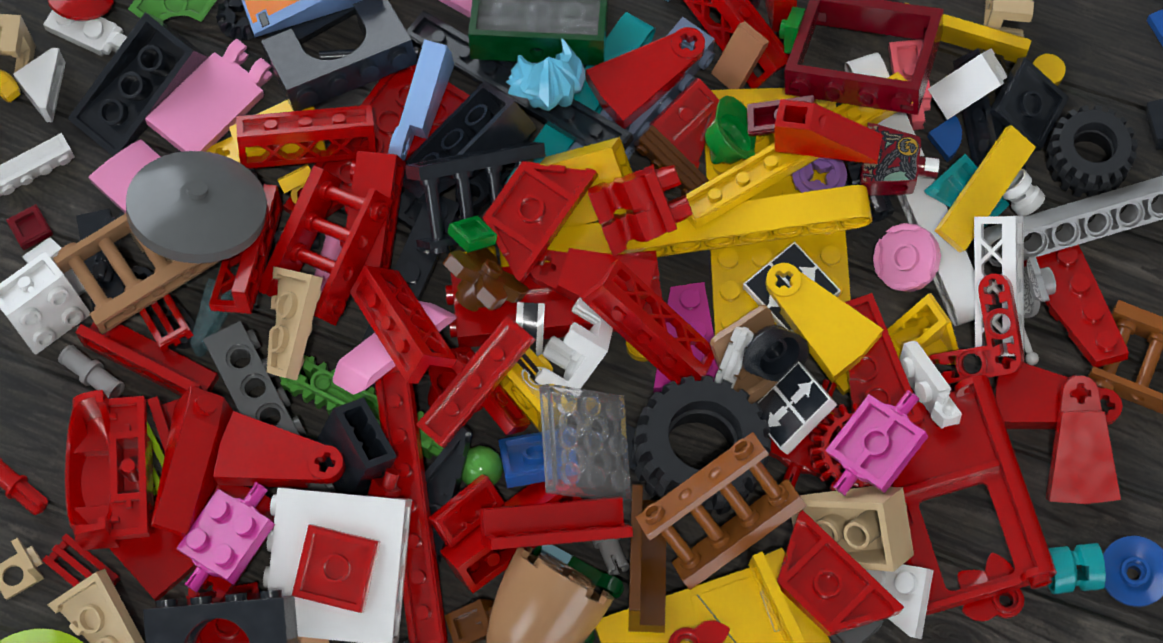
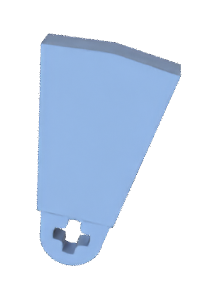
M424 39L401 120L392 135L388 154H397L402 160H405L414 135L425 139L428 138L454 67L452 52L448 46Z

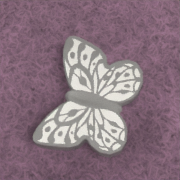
M1036 256L1028 257L1027 266L1024 267V318H1031L1037 315L1040 309V301H1049L1048 295L1055 294L1056 280L1052 270L1049 267L1040 269Z

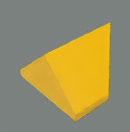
M931 293L927 294L887 329L899 359L904 343L917 341L927 356L959 350L952 323ZM956 355L952 356L954 363L947 365H956Z

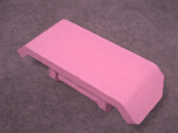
M419 301L439 332L457 318L455 314L435 304ZM373 333L337 363L333 383L353 395L367 389L373 383L375 384L378 379L396 366L376 333Z

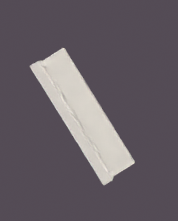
M1024 216L974 217L975 347L985 346V329L978 287L980 281L986 276L984 264L994 256L1002 264V275L1007 276L1013 286L1024 351ZM984 224H1002V239L994 247L984 239ZM1001 246H1002V256L997 252V250H998ZM984 247L989 251L985 256ZM996 280L992 283V286L987 288V292L990 294L994 291L999 296L1001 290L997 287ZM1002 303V308H1008V303ZM1000 313L993 318L992 325L1004 334L1010 329L1011 322L1007 315ZM1001 316L1003 326L997 321ZM1013 336L1003 339L1004 354L1001 356H1015V354L1008 353L1006 344L1014 343Z

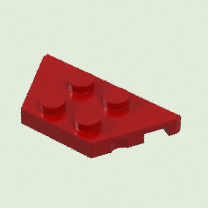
M522 161L487 210L483 219L497 234L496 243L518 282L523 284L584 197L588 188L596 180L598 173L595 170L586 168V170L566 168V166L553 164L544 166L535 162Z
M803 510L798 514L777 583L781 591L827 636L896 616L904 609V606L810 516Z

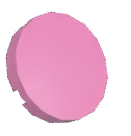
M903 223L892 226L875 246L873 256L875 272L891 289L903 292L920 290L933 280L939 270L941 260L939 243L931 232L919 225Z

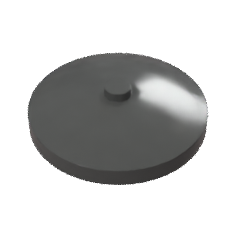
M183 151L157 158L144 166L134 176L126 195L127 221L136 238L158 255L179 262L212 263L233 257L256 241L263 230L266 219V195L257 177L241 163L229 157L211 152Z

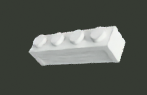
M62 133L0 165V197L13 193L21 185L32 183L40 175L49 174L52 169L59 165L68 164L75 157Z

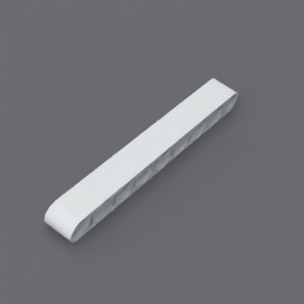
M877 52L845 62V72L883 78L890 76L883 59ZM897 112L878 123V125L915 135L906 113ZM920 149V156H924L922 149ZM918 176L914 192L909 195H897L909 224H916L925 228L933 234L939 243L941 260L939 270L933 281L954 326H959L975 320V270L966 250L958 252L934 231L948 212L945 204L927 195L924 191L935 179Z

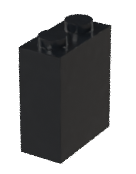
M364 397L333 408L316 442L337 448L344 458L345 471L342 477L333 483L337 492L342 494L367 496L372 479L383 478L386 469L391 468L397 458ZM327 457L325 462H321L325 470L328 467L335 466L330 457Z

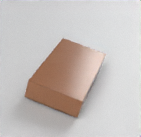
M745 21L740 23L711 74L729 89H743L768 46L769 41Z

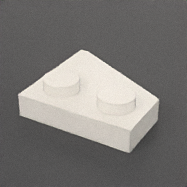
M904 564L894 572L866 570L904 606V609L898 615L888 619L908 636L922 639L934 570Z

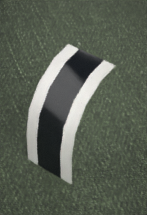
M517 302L516 323L536 339L529 348L538 356L543 352L545 303Z

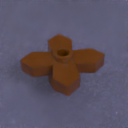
M487 247L469 253L461 250L450 252L443 262V265L455 277L462 279L457 285L458 291L455 297L468 310L478 311L479 308L487 307L492 311L500 308L506 300L511 303L521 301L529 291V288L524 283L518 282L514 275L502 270L497 263V257Z

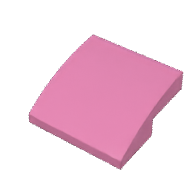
M140 139L115 154L88 178L117 207L126 213V195L132 179L144 166L160 158V156Z

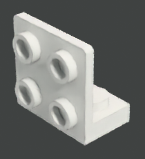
M43 252L0 283V309L34 354H38L90 316L88 308L46 252Z

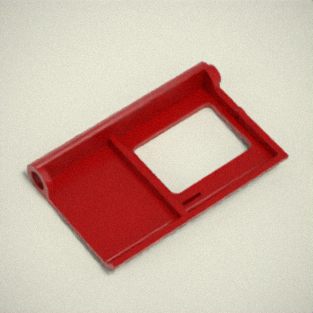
M976 375L966 378L955 385V391L950 392V398L962 413L960 422L957 425L954 424L941 429L931 418V414L924 404L917 402L924 420L916 426L924 430L928 438L890 486L903 487L914 555L904 565L934 570L926 615L1029 585L1032 589L1041 588L1052 583L1051 578L1057 573L987 375ZM983 484L989 491L1015 571L1007 576L956 591H949L945 586L919 505L921 502Z

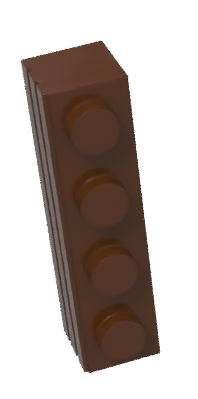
M653 125L646 128L633 142L638 153L646 156L651 161V165L654 164L655 169L671 165L675 166L681 181V185L677 187L681 190L683 196L710 181Z

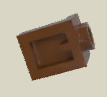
M479 599L445 615L453 643H478L486 639L494 600Z

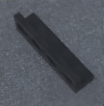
M977 48L954 60V69H959L987 50ZM995 53V57L1007 75L1004 56ZM1003 85L963 110L972 162L977 167H979L1003 132V124L989 113L996 95H998ZM1024 164L1021 169L1027 172L1026 164Z

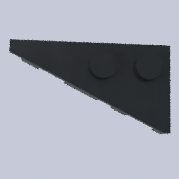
M462 426L425 471L431 515L458 494L473 435L467 427ZM432 525L438 566L442 559L440 551L445 547V543Z

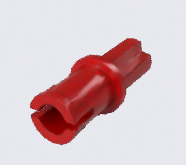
M0 458V487L6 491L5 496L8 499L14 498L33 515L41 514L49 503L48 499L28 483L27 476L19 475Z

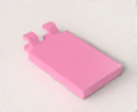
M235 39L228 46L223 57L215 52L209 56L145 118L146 123L181 152H206L207 149L216 144L230 130V126L236 124V116H245L264 97V92L260 87L273 76L269 71L271 65L260 58L253 64L248 73L240 66L249 57L244 52L247 46L238 39Z

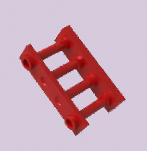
M313 166L263 273L258 292L271 298L272 296H277L278 279L273 278V267L300 272L303 263L327 272L330 276L316 304L314 316L336 326L339 317L345 310L350 290L362 270L383 222L388 217L393 200L372 188L369 189L366 198L339 188L342 182L341 179L322 168ZM332 201L359 211L351 230L324 219ZM318 232L345 242L336 261L310 251Z

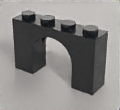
M362 0L353 4L359 27L365 39L358 49L342 58L320 60L309 56L302 49L292 29L261 41L267 61L271 65V70L293 111H302L417 64L412 40L388 0Z
M282 590L261 591L260 599L247 600V593L226 594L225 602L214 603L212 596L191 597V605L179 606L178 599L157 600L156 608L143 609L146 643H196L201 630L216 618L226 619L237 624L246 633L250 643H298L295 597H282Z

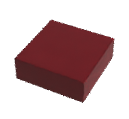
M37 204L6 219L23 251L53 236Z

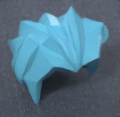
M561 39L563 49L562 53L556 54V59L547 57L541 62L531 63L524 59L522 55H518V63L511 70L509 80L506 82L510 85L508 94L526 98L532 107H540L546 111H550L557 104L562 107H568L572 104L574 93L580 92L585 80L584 66L565 40Z

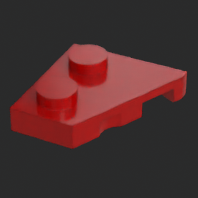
M696 78L649 125H653L698 169L700 165L699 159L706 143L705 132L716 118L719 99L700 78Z

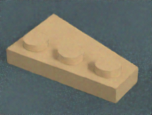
M273 267V278L278 279V294L271 298V309L276 310V325L269 331L267 373L297 381L299 371L304 363L303 355L308 336L312 331V320L316 304L321 296L323 278Z
M105 569L95 572L47 604L55 613L61 612L71 623L69 628L77 636L83 635L89 643H144Z

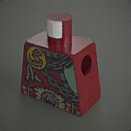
M868 122V128L882 134L878 164L861 162L859 185L867 187L868 196L909 195L914 192L918 176L937 179L939 158L920 156L921 138L919 136Z

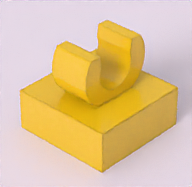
M308 164L277 179L284 193L291 190V199L295 204L298 200L297 192L300 188L304 187L311 172Z

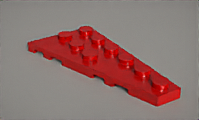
M417 64L381 78L361 104L372 105L376 153L388 154L391 138L396 127L399 126ZM448 82L428 137L470 96L469 94ZM414 135L404 161L426 140L425 138ZM368 137L353 138L348 144L353 147L369 146ZM331 143L326 150L331 149L335 144ZM356 159L317 162L314 165L341 179L342 182L339 188L351 193L353 181L350 179V167ZM300 188V189L298 190V192H297V197H298V198H299V196H300L301 191H302L303 188ZM290 196L283 207L291 215L295 203ZM332 201L324 219L344 205Z

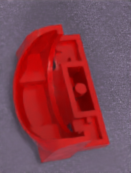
M103 390L90 391L75 396L72 400L73 408L66 442L65 499L68 521L75 535L76 542L83 550L119 547L120 539L150 537L149 510H154L152 441L147 434L145 397L134 396L108 399Z

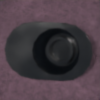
M766 326L757 333H754V338L744 353L742 363L744 369L750 374L778 382L798 362L804 366L808 359L809 347L807 341L795 332L789 331L782 326Z

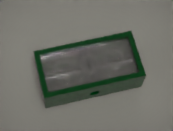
M472 0L468 33L470 59L518 61V55H522L529 62H541L547 57L556 59V54L562 53L561 39H564L576 56L580 58L583 65L601 64L605 60L608 0Z

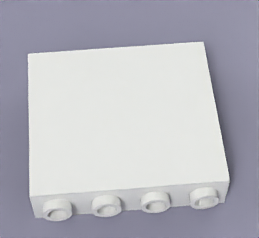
M288 487L277 488V494H273L270 504L271 516H275V526L267 537V551L271 552L270 566H266L263 576V586L268 588V591L282 590V597L292 595L308 524L381 541L364 613L295 597L298 637L357 643L399 642L412 499L310 491Z

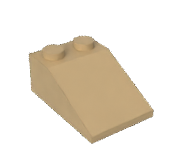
M869 486L850 489L846 496H843L838 491L800 495L807 505L802 510L865 570L894 572L914 555L903 487H889L885 494L876 487ZM799 511L798 513H796L794 516L791 517V518H792L793 528H794V525H795L797 516H798V514H799L801 511Z

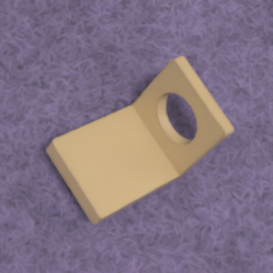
M18 538L11 541L17 554L0 563V591L6 600L44 579L38 566L43 564L33 546L26 548ZM10 567H20L24 573L22 581L15 586L5 584V571Z

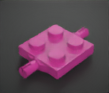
M907 390L896 406L884 404L870 394L865 398L825 450L829 456L841 463L846 470L836 484L833 485L836 491L846 496V493L858 479L870 483L885 494L928 438L927 433L913 424L907 416L917 401L920 400L914 393Z
M255 482L244 500L233 498L217 489L187 535L176 548L182 554L192 559L193 563L197 566L185 583L187 587L197 593L209 575L221 577L229 583L235 584L275 526L270 519L260 514L256 509L265 493L268 492L265 487Z

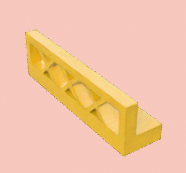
M783 548L764 555L763 551L753 555L748 565L785 643H828L822 630L781 591L777 583L785 556Z

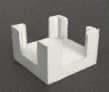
M581 297L572 307V312L593 324L592 328L589 331L573 322L569 332L564 337V341L552 336L545 345L542 355L565 369L564 376L562 378L549 369L542 368L538 371L535 378L537 383L569 402L573 400L608 352L613 328L593 311Z

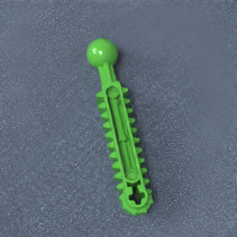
M303 355L304 363L299 371L297 381L280 377V384L284 390H288L294 397L303 394L302 398L305 403L310 402L312 399L315 400L314 404L317 409H321L324 405L327 406L326 410L329 415L333 408L364 397L380 425L375 388L370 387L367 391L363 390L357 394H351L333 383L335 369L329 372L325 362L317 366L313 356ZM302 371L305 372L306 377L301 375ZM420 411L417 413L418 421L423 417L424 412ZM419 428L422 455L429 460L433 455L437 457L444 448ZM477 446L470 448L462 475L463 482L469 485L483 474L488 476L492 484L495 485L503 473L502 459L499 454L490 447Z

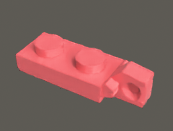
M923 40L889 42L888 50L892 75L899 72L907 81L911 82ZM929 80L918 115L908 114L913 130L924 129V111H930L932 95L928 90L930 88Z

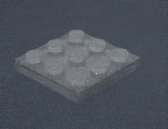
M555 384L539 386L546 493L594 499L619 496L623 498V501L630 500L631 488L624 396Z

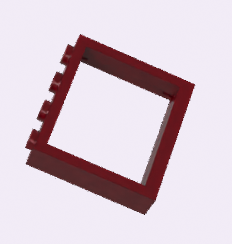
M809 0L785 67V95L798 97L814 95L815 99L918 115L943 34L944 9L885 0ZM816 24L924 40L911 82L802 65Z

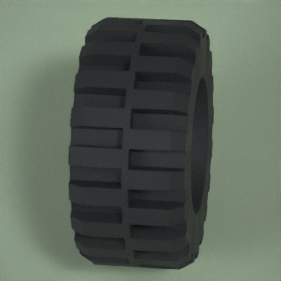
M704 375L701 381H695L693 376L683 377L680 385L672 381L663 386L661 393L655 392L649 399L647 407H644L633 435L632 443L634 446L631 451L632 463L637 464L635 474L638 481L643 482L646 480L645 491L652 498L657 494L662 498L700 471L683 463L670 446L669 434L680 425L701 423L711 426L726 438L730 448L738 440L744 439L753 432L769 454L772 440L767 438L770 428L767 420H760L763 411L758 403L751 405L748 401L750 395L743 389L739 392L732 389L733 383L724 379L721 384L713 382V376ZM768 456L761 460L765 468L769 461ZM748 469L731 483L746 501L749 493H753L758 481ZM720 491L701 503L710 515L713 510H716L718 515H722L731 509L730 504Z

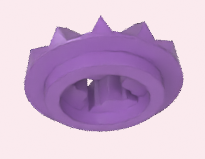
M820 157L792 173V178L796 190H799L801 193L845 186L847 170L842 160ZM813 168L819 173L829 172L825 177L826 185L821 183L820 180L810 181L814 175Z

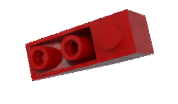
M780 99L775 121V152L878 164L882 141L881 133L816 103Z

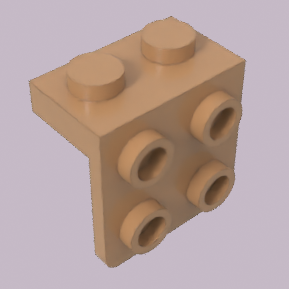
M761 305L710 340V346L719 370L722 371L719 366L728 343H733L730 338L736 327L744 326L753 333H757L766 326L775 325L771 310L766 305ZM742 365L739 375H735L737 380L733 389L737 392L741 389L746 391L750 395L749 403L753 404L765 396L778 382L750 374Z

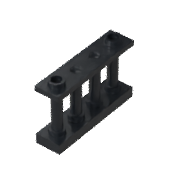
M528 141L405 165L407 179L418 180L420 185L424 186L431 237L416 240L417 247L429 249L431 254H439L451 251L450 246L458 244L448 233L445 234L438 189V183H441L440 177L451 175L452 179L456 180L461 220L475 216L469 177H472V171L483 169V173H487L492 205L503 189L500 171H503V165L513 163L514 167L518 168L522 161L534 162L535 158L546 157L544 143Z

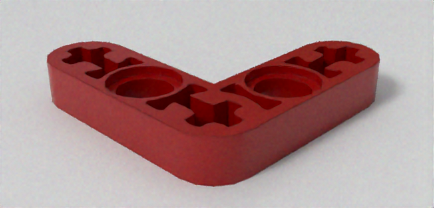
M1002 274L986 275L980 281L978 287L987 346L928 356L934 365H936V359H939L941 365L954 363L952 356L956 355V369L960 376L955 377V370L943 372L942 376L947 383L960 382L976 375H987L988 377L1007 375L1017 372L1022 367L1024 351L1013 286L1007 276ZM993 279H996L997 284L1004 285V291L999 292V302H1007L1008 308H996L989 311V304H996L994 294H988L987 287L992 286ZM1000 313L1007 315L1011 322L1010 329L1004 334L997 333L992 327L993 318ZM1013 336L1014 343L1006 344L1008 353L1015 354L1016 360L1010 362V368H1007L1005 363H999L998 356L1004 354L1003 344L995 346L994 339H1007ZM968 354H976L980 357L982 367L978 373L971 374L965 370L963 363Z

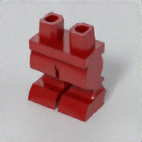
M653 164L622 178L617 177L611 183L601 182L588 188V196L613 257L627 249L626 246L629 240L635 239L639 242L650 241L666 232L669 233L677 230L678 222L693 215L686 195L668 201L664 192L681 185L674 165L655 169ZM620 208L627 210L623 214H614Z

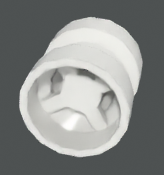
M1024 169L1019 171L1003 195L1005 200L1011 201V208L1018 216H1027L1033 213L1045 200L1044 193L1038 186L1031 184L1032 178Z

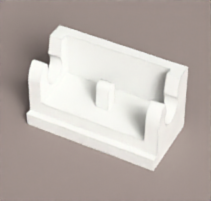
M992 48L981 53L928 88L947 120L1004 84L1003 80L1007 78V75L995 57Z

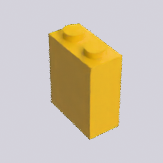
M620 137L547 156L540 163V165L544 166L553 164L566 166V168L593 169L598 173V177L591 187L601 182L611 183L617 177L622 178L632 173ZM588 191L563 227L598 221L588 196ZM620 208L614 214H623L627 210Z

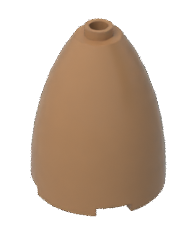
M531 546L517 548L496 593L490 614L486 643H584L609 609L614 597L605 590L601 594L595 591L596 585L591 582V579L547 553L546 555L540 553L537 557L531 554L533 550Z

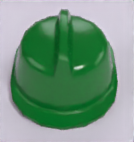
M732 96L721 98L717 105L716 118L706 129L704 137L710 149L711 162L713 164L721 162L733 164L741 159H748L755 155L756 136L748 135L747 108L742 102Z

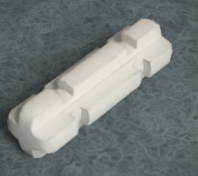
M743 326L734 329L730 338L733 343H728L719 366L722 371H717L714 382L721 384L724 379L733 383L731 388H734L737 380L735 375H739L742 368L746 347L754 338V333L749 328Z

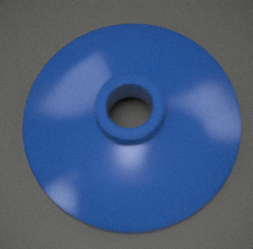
M1127 536L1114 541L1103 553L1106 571L1104 588L1115 600L1128 606L1143 607L1153 604L1163 597V549L1158 544L1144 537ZM1127 570H1136L1139 578L1137 580L1130 579L1127 575Z

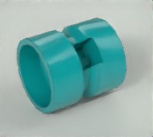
M1098 543L1076 545L1074 551H1071L1068 546L1048 548L1057 571L1056 575L1051 578L1052 583L1048 585L1051 594L1070 593L1074 591L1076 586L1081 591L1100 590L1105 587V562Z

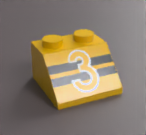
M529 348L503 378L500 385L540 432L549 431L575 410V399L573 398L569 402L535 381L539 370L547 368L553 371V367L542 354L536 356Z

